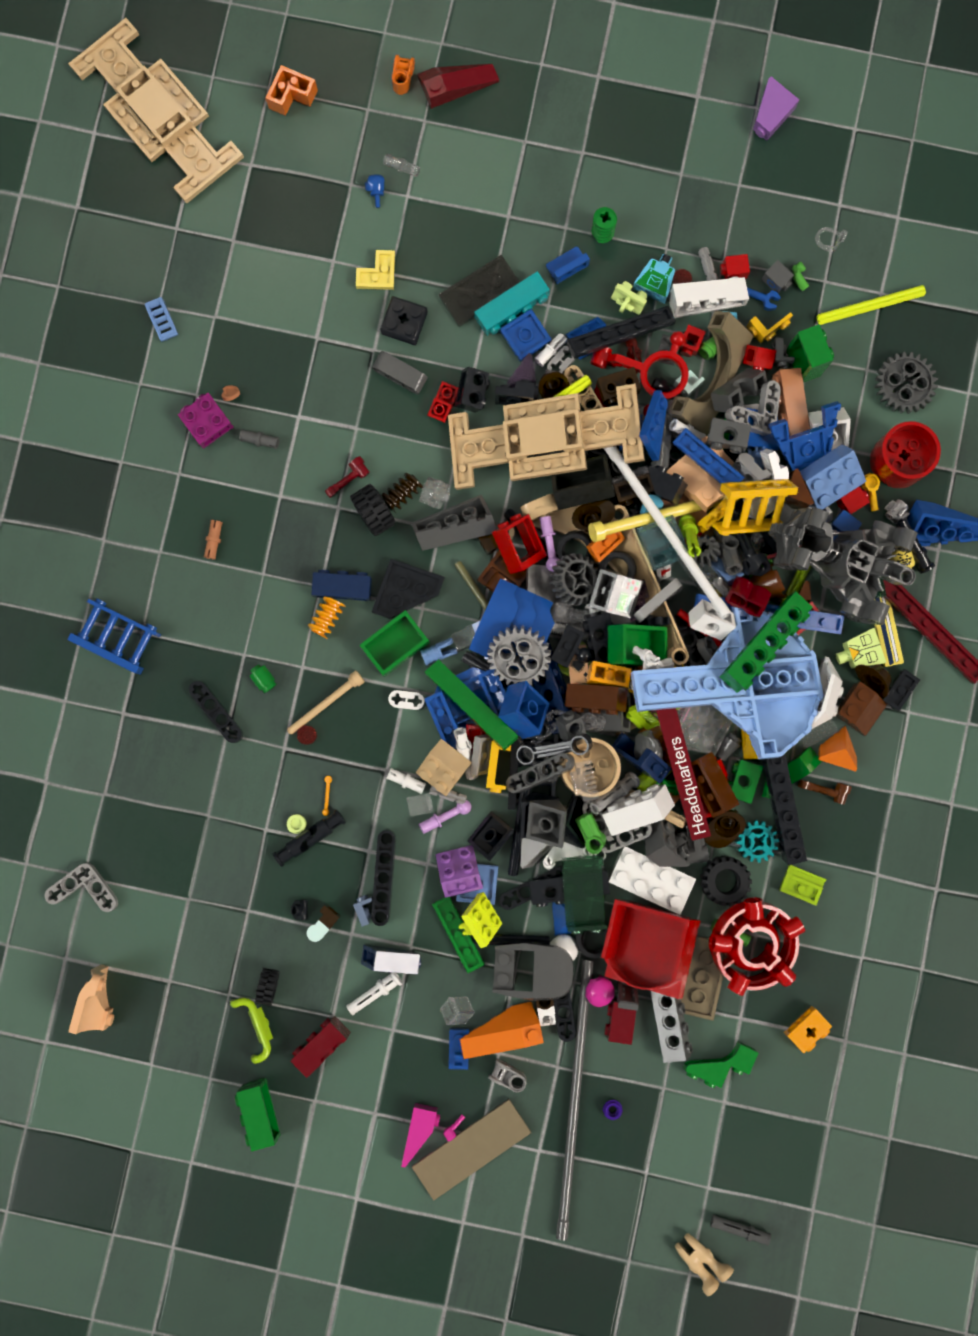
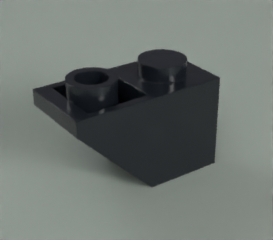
M649 465L648 471L655 494L663 500L678 505L688 486L683 481L684 477L677 473L670 475L667 473L668 470L657 465L655 468Z

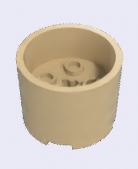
M591 738L593 746L589 752L584 755H576L573 752L568 753L574 757L575 765L570 771L561 774V778L565 786L573 793L585 797H598L606 794L615 786L620 776L621 764L617 752L610 744L601 739ZM584 739L576 742L578 749L586 750L587 744ZM564 759V761L560 763L559 766L565 765V763L568 762V760ZM592 763L594 770L586 773L584 765Z

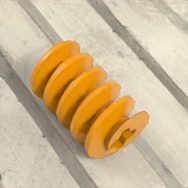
M323 597L326 604H319L322 611H315L319 617H312L315 624L309 623L308 626L314 633L328 639L325 633L331 634L332 632L328 626L335 627L332 619L339 620L336 613L342 614L343 611L339 607L346 606L331 597Z

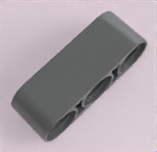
M384 351L380 352L371 367L380 375L414 394L420 393L428 379L421 371Z

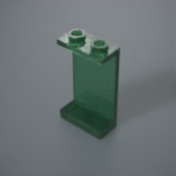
M601 855L562 858L566 929L571 934H582L583 931L591 930V933L603 932L602 929H608L605 923L602 866L604 864Z

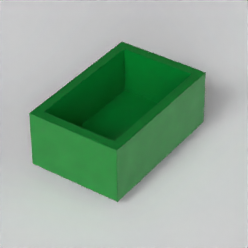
M820 324L797 332L786 349L788 357H795L792 367L801 368L803 383L820 377L834 360V352L831 347H828L826 332L824 329H821Z
M405 610L361 643L360 647L382 676L386 677L430 642Z
M631 624L609 625L608 664L643 666V660L640 659V656L632 653L635 646L652 651L655 656L660 657V661L668 658L667 627Z
M266 1078L245 1083L236 1092L235 1102L237 1107H240L242 1113L240 1115V1122L242 1127L245 1126L246 1144L250 1146L251 1152L274 1146L281 1134Z

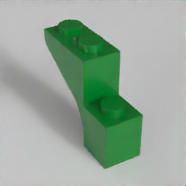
M737 1041L734 1049L725 1057L688 1060L684 1063L683 1068L687 1072V1076L695 1080L699 1077L705 1080L704 1083L712 1088H715V1086L722 1088L731 1067V1070L740 1075L743 1072L749 1075L759 1053L756 1049Z

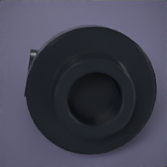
M308 900L294 901L291 906L293 917L296 920H307Z

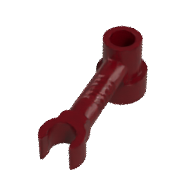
M361 456L356 457L348 464L352 469L351 473L325 490L329 498L358 476L362 479L370 473L364 465L365 461Z

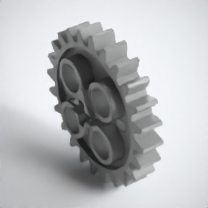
M514 625L512 631L506 627L505 633L499 631V637L494 636V642L489 644V648H491L487 652V655H489L487 662L491 663L489 669H495L494 676L500 674L499 681L507 679L506 685L511 681L514 684L527 681L532 685V679L538 682L539 675L545 676L544 670L549 669L547 664L551 662V658L548 657L551 655V650L547 649L549 643H543L545 640L544 636L538 638L539 631H536L534 634L531 633L532 627L525 631L524 625L521 626L520 630ZM527 642L529 645L523 647L519 643ZM509 649L511 652L506 654L503 653L501 650ZM534 659L537 662L532 664L529 663L527 660ZM514 665L517 666L519 669L512 670L509 667Z

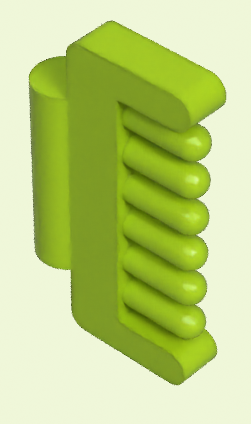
M636 705L628 708L629 712H627L626 718L638 729L644 727L646 730L660 725L659 719L651 711L637 712Z

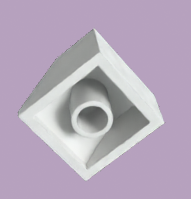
M844 407L837 412L836 419L838 422L832 435L834 438L832 450L842 444L849 447L851 419ZM822 411L808 413L810 429L823 425Z

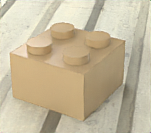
M440 739L420 765L416 774L432 785L438 792L447 796L472 762L444 740Z

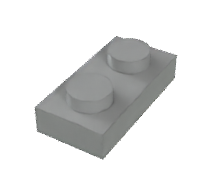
M487 734L475 736L470 774L475 776L488 774L492 739Z

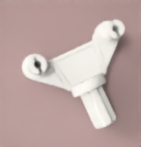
M638 646L633 648L632 653L640 656V659L643 660L642 670L674 667L672 658L660 661V657L655 656L648 649H642ZM632 681L629 683V689L633 690Z
M564 842L563 848L552 847L543 860V866L547 870H551L554 868L555 862L581 856L587 861L592 858L593 854L587 851L586 846L579 848Z

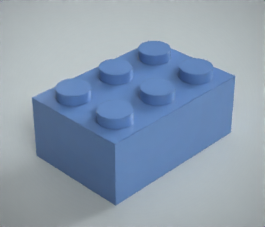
M843 444L800 471L814 502L809 507L821 510L866 482L855 451Z

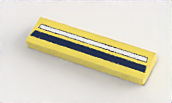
M877 592L875 601L890 606L884 624L874 625L887 662L883 663V667L903 664L904 660L891 603L882 594Z

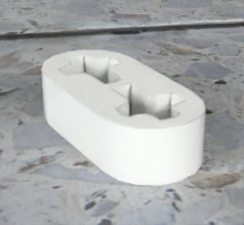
M396 690L391 692L388 697L390 705L395 708L420 710L425 704L424 697L417 692ZM396 694H399L401 698H406L405 702L399 701L398 705H396L392 697H396ZM415 696H418L422 702L417 707H414V703L408 702V699H415Z

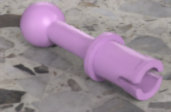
M551 516L539 518L542 530L541 538L545 537L549 557L546 567L549 571L554 572L552 567L557 565L556 561L559 560L556 557L552 537L556 533L553 530Z
M466 800L464 804L457 803L456 807L439 816L434 813L431 818L419 823L422 833L425 834L437 827L441 828L442 822L458 814H468L471 811V803Z

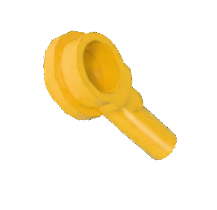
M869 473L864 475L866 482L861 487L868 492L872 512L879 510L876 490L879 489L880 480L877 475Z

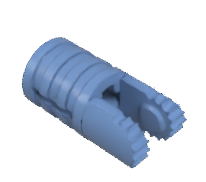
M448 638L428 648L421 649L420 653L425 665L428 666L438 659L442 660L457 654L456 648L444 652L440 650L453 644V639Z

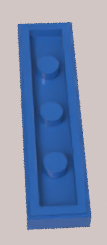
M687 428L673 441V444L720 484L742 482L745 477Z

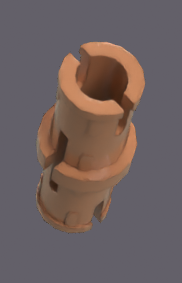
M211 520L209 534L205 539L207 544L204 558L216 560L218 543H221L219 538L223 522Z

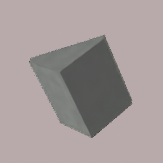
M558 799L530 801L526 838L563 848L567 810Z

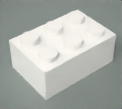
M655 784L648 787L646 791L641 792V790H637L625 798L620 796L607 806V810L602 816L611 836L664 820L675 804L666 784L661 786Z

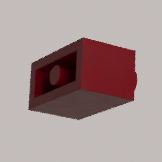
M613 999L612 1004H608L607 1016H610L609 1024H605L604 1035H607L609 1042L632 1045L636 1010L618 1008V1000Z

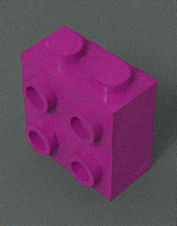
M209 392L198 396L196 402L184 406L180 413L177 414L203 449L234 428Z

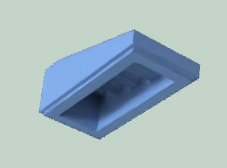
M162 297L144 304L161 342L178 335ZM165 313V315L155 318V316ZM168 320V323H165V324L160 325V326L158 325L159 323H162V322ZM169 327H171L172 329L165 333L161 332L162 330L167 329Z

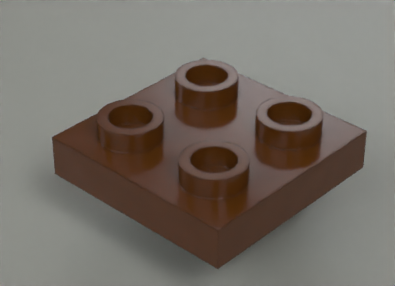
M500 550L477 579L479 583L494 592L500 578L518 587L526 579V569L513 574L509 573Z

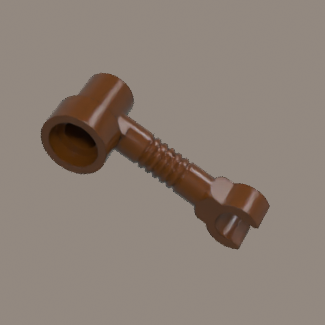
M800 779L798 784L800 788L834 797V802L844 805L847 795L850 794L852 786L839 782L836 783L835 789L823 787Z

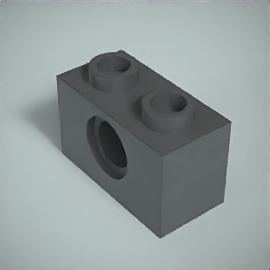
M712 418L706 445L715 450H722V448L730 449V452L736 454L745 452L748 446L751 425ZM723 434H731L733 436V440H726Z

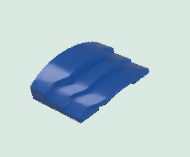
M500 578L469 650L488 658L487 652L488 649H491L489 648L490 642H494L493 637H499V631L505 633L506 627L512 631L514 625H516L518 630L524 625L525 631L532 627L531 633L534 634L536 631H539L538 638L544 636L545 640L543 643H546L555 624L550 613L554 602ZM527 642L519 643L523 647L529 645ZM509 649L501 650L503 653L506 654L511 652ZM528 659L527 661L530 663V662H533V661H535V660H534V659ZM514 665L509 667L514 670L519 669L517 666Z
M473 667L457 674L456 676L498 716L506 691L501 681H499V676H494L495 669L483 671ZM437 686L434 695L424 700L441 739L456 749L457 742L454 730L461 727L466 729V724L476 723Z

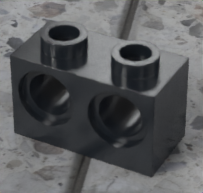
M472 367L463 369L454 407L474 413L482 410L486 404L485 392L490 384L488 379L489 373ZM473 377L477 379L478 385L474 384ZM470 395L474 398V404L469 400Z

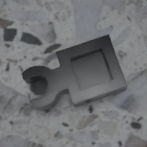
M649 615L641 622L635 620L636 625L659 627L670 625V617Z

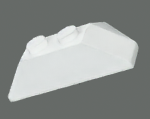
M826 656L821 660L819 666L824 696L819 703L818 713L811 725L812 729L836 716L839 708L836 703L838 698L842 697L844 690L841 687L842 679L830 658Z

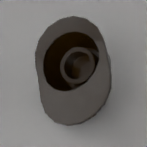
M547 369L539 381L538 389L542 398L546 399L554 397L570 386L564 374Z
M608 500L581 505L573 512L572 524L575 528L589 533L588 526L590 523L601 521L605 524L612 521L615 516V506Z
M879 664L872 667L867 665H857L855 667V672L863 684L875 691L881 698L888 696L891 675Z
M736 809L716 816L708 824L711 836L704 838V840L713 848L728 846L745 830V819L738 814Z

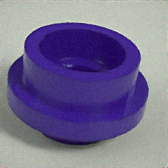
M611 1099L605 1102L603 1113L606 1118L616 1120L622 1115L623 1109L619 1101ZM615 1106L616 1111L610 1112L609 1108Z

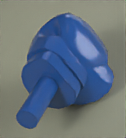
M379 174L370 175L367 182H365L366 191L370 192L371 197H375L376 208H380V196H384L385 179Z

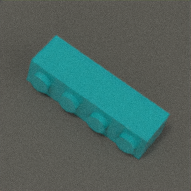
M537 271L474 312L475 319L486 336L489 334L494 335L500 331L503 325L510 323L522 313L524 314L533 309L534 305L547 301L550 289Z

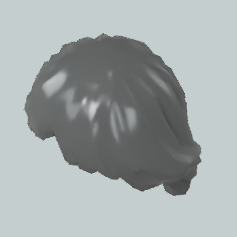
M651 730L640 732L635 736L634 756L636 760L641 757L646 748H649L663 759V747H661L660 741L653 736Z

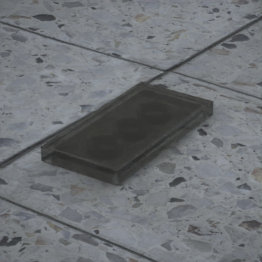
M500 255L441 292L439 298L460 327L475 317L474 312L520 282L503 256Z

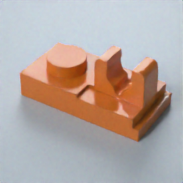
M622 532L606 535L605 540L599 542L592 541L586 548L595 562H601L625 540Z

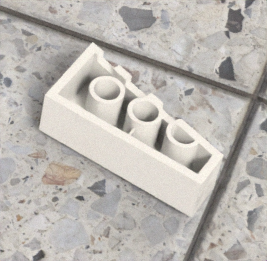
M736 276L722 280L673 284L668 299L674 318L745 306L749 296L745 277L739 278Z

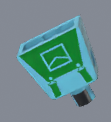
M662 254L659 261L650 259L635 280L633 289L636 291L642 290L647 293V296L665 304L675 273V269L669 266L672 257Z

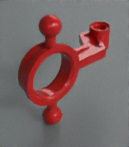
M676 331L671 335L670 342L672 345L669 351L655 352L644 363L620 354H611L613 350L608 347L594 352L590 364L602 369H606L607 365L627 369L634 367L635 371L640 373L643 388L652 396L656 390L648 382V369L656 361L670 360L679 367L681 381L674 390L662 392L666 399L680 394L684 390L689 377L686 362L677 354L678 348L686 340L684 333ZM649 404L643 409L644 416H646Z

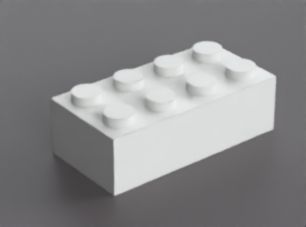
M626 846L621 848L608 877L610 883L681 915L696 881L695 878L674 868L659 867L645 855Z

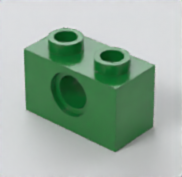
M741 759L737 763H733L731 769L733 776L728 783L737 800L748 804L752 803L763 770L762 766ZM742 775L747 778V784L743 787L738 783V779Z

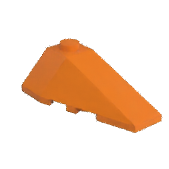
M531 1001L510 1006L506 1011L491 1018L484 1025L477 1027L460 1038L463 1059L544 1043L540 1022Z

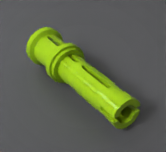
M683 515L679 519L678 524L681 528L682 537L686 539L688 553L691 557H695L694 552L699 556L701 548L697 539L698 528L696 520L692 515Z

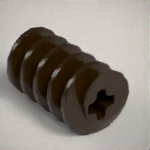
M404 473L405 479H398L400 485L393 483L394 490L391 488L387 489L389 495L381 494L385 503L394 512L395 507L400 510L402 509L400 502L407 504L406 497L411 500L413 499L412 492L419 494L417 487L424 489L423 485L413 474Z

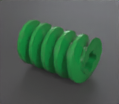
M601 207L594 213L591 232L598 243H607L614 237L617 215L611 208Z

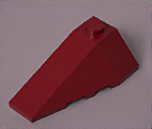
M493 64L434 67L417 74L431 109L499 82Z

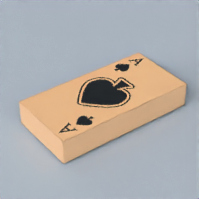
M586 644L579 645L578 648H586ZM574 654L568 666L570 684H586L588 662H580Z

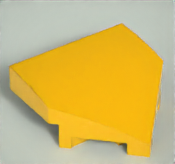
M726 498L696 524L702 534L712 527V522H718L724 516L728 501Z

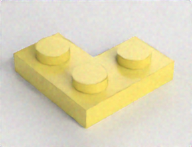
M376 250L375 268H356V289L394 290L395 251Z

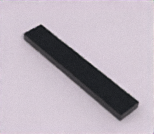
M665 306L567 339L566 344L575 359L672 326L676 320L669 307Z

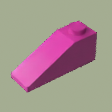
M415 1103L401 1167L405 1168L433 1133L434 1126L438 1127L440 1115L437 1114L438 1108Z

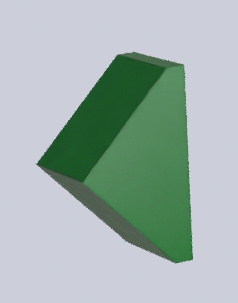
M811 746L787 763L791 784L810 774L822 762Z

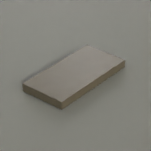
M697 936L681 1002L685 1005V1014L714 1021L723 975L713 961L709 949V938ZM720 952L722 962L727 957L725 956V953Z

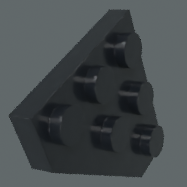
M390 559L372 613L392 619L405 610L408 611L439 596L445 577Z

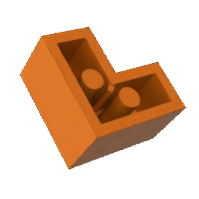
M281 65L265 97L269 109L286 116L293 100L310 107L318 92L316 81Z

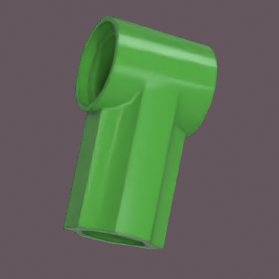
M585 813L576 818L575 821L586 842L587 851L592 854L601 852L606 844V836L600 831L592 813ZM592 840L599 841L600 845L593 844Z

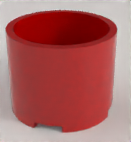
M908 421L894 426L877 441L871 451L870 465L873 474L877 475L883 483L892 488H906L915 484L937 466L941 455L939 439L932 429L919 422Z

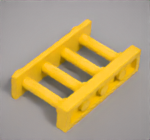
M788 479L721 483L720 491L727 496L728 501L723 522H712L711 526L724 536L737 533L769 531L772 523H783L780 517L785 498L788 495H797L799 487ZM778 496L772 518L764 519L769 498ZM755 497H761L756 520H748L752 500ZM738 498H745L740 519L731 521L736 500Z

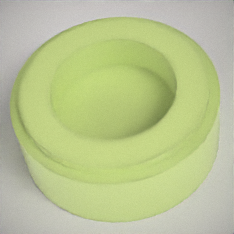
M295 814L288 818L287 828L290 832L298 834L306 829L307 821L304 816Z

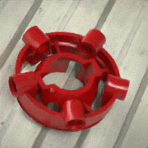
M758 897L747 898L743 902L727 909L717 920L709 938V949L713 961L720 973L730 981L727 988L743 996L746 990H763L777 983L784 987L790 986L796 979V974L791 969L796 962L799 952V935L805 932V928L797 916L790 918L776 906L762 902V899ZM763 908L771 910L766 918L764 917ZM773 921H775L780 934L784 936L783 946L779 956L777 955V953L779 951L780 940L778 932L775 926L772 924ZM746 929L752 933L761 931L769 934L772 943L768 942L765 950L758 957L751 959L750 962L747 961L743 955L742 947L744 941L740 938V935ZM720 952L725 953V956L727 957L722 962ZM734 964L736 967L747 971H757L764 968L765 971L758 975L747 977L744 973L730 966Z

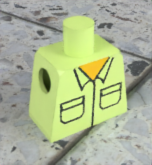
M875 628L844 642V651L836 653L837 662L839 664L849 662L851 669L857 665L874 666L887 663Z

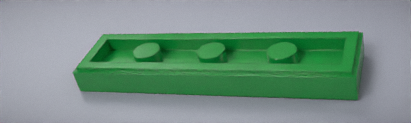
M443 897L432 903L467 974L485 965L471 936L463 935L462 933L465 929H459V925L463 923V920L451 897Z

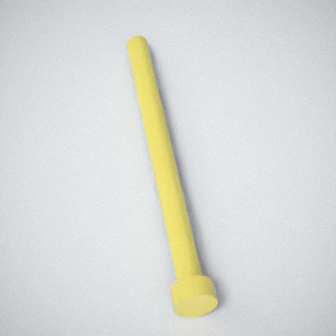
M722 499L719 503L717 502L713 507H716V506H717L718 504H720L724 499ZM693 500L659 510L665 519H670L701 511L702 509ZM647 512L605 524L601 521L590 523L588 531L591 540L599 542L605 540L606 535L655 523L650 513Z

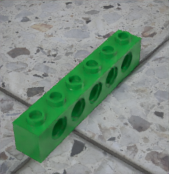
M796 591L792 593L719 677L736 693L742 689L746 691L753 684L752 679L754 676L758 677L765 670L763 667L765 663H770L776 657V650H781L787 644L786 638L789 635L793 636L798 631L799 627L797 625L809 618L810 614L808 612L813 607ZM754 653L758 655L759 660L755 658ZM742 667H745V668H746L747 673H745V672L743 671V668H742Z

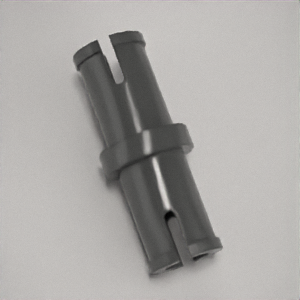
M244 429L241 430L239 437L240 441L253 443L257 447L266 446L277 449L280 442L279 437L265 435L260 431L256 433Z

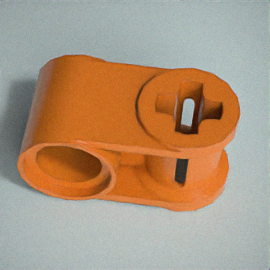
M399 55L395 56L392 73V84L395 93L403 95L408 92L414 72L415 58L411 57V59L402 58Z

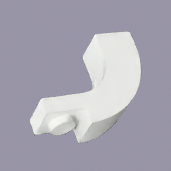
M769 449L760 451L764 469H768L772 473L768 480L789 479L788 468L779 464L780 458L775 451ZM778 496L769 498L765 516L774 510ZM755 497L752 500L748 517L756 520L761 497Z

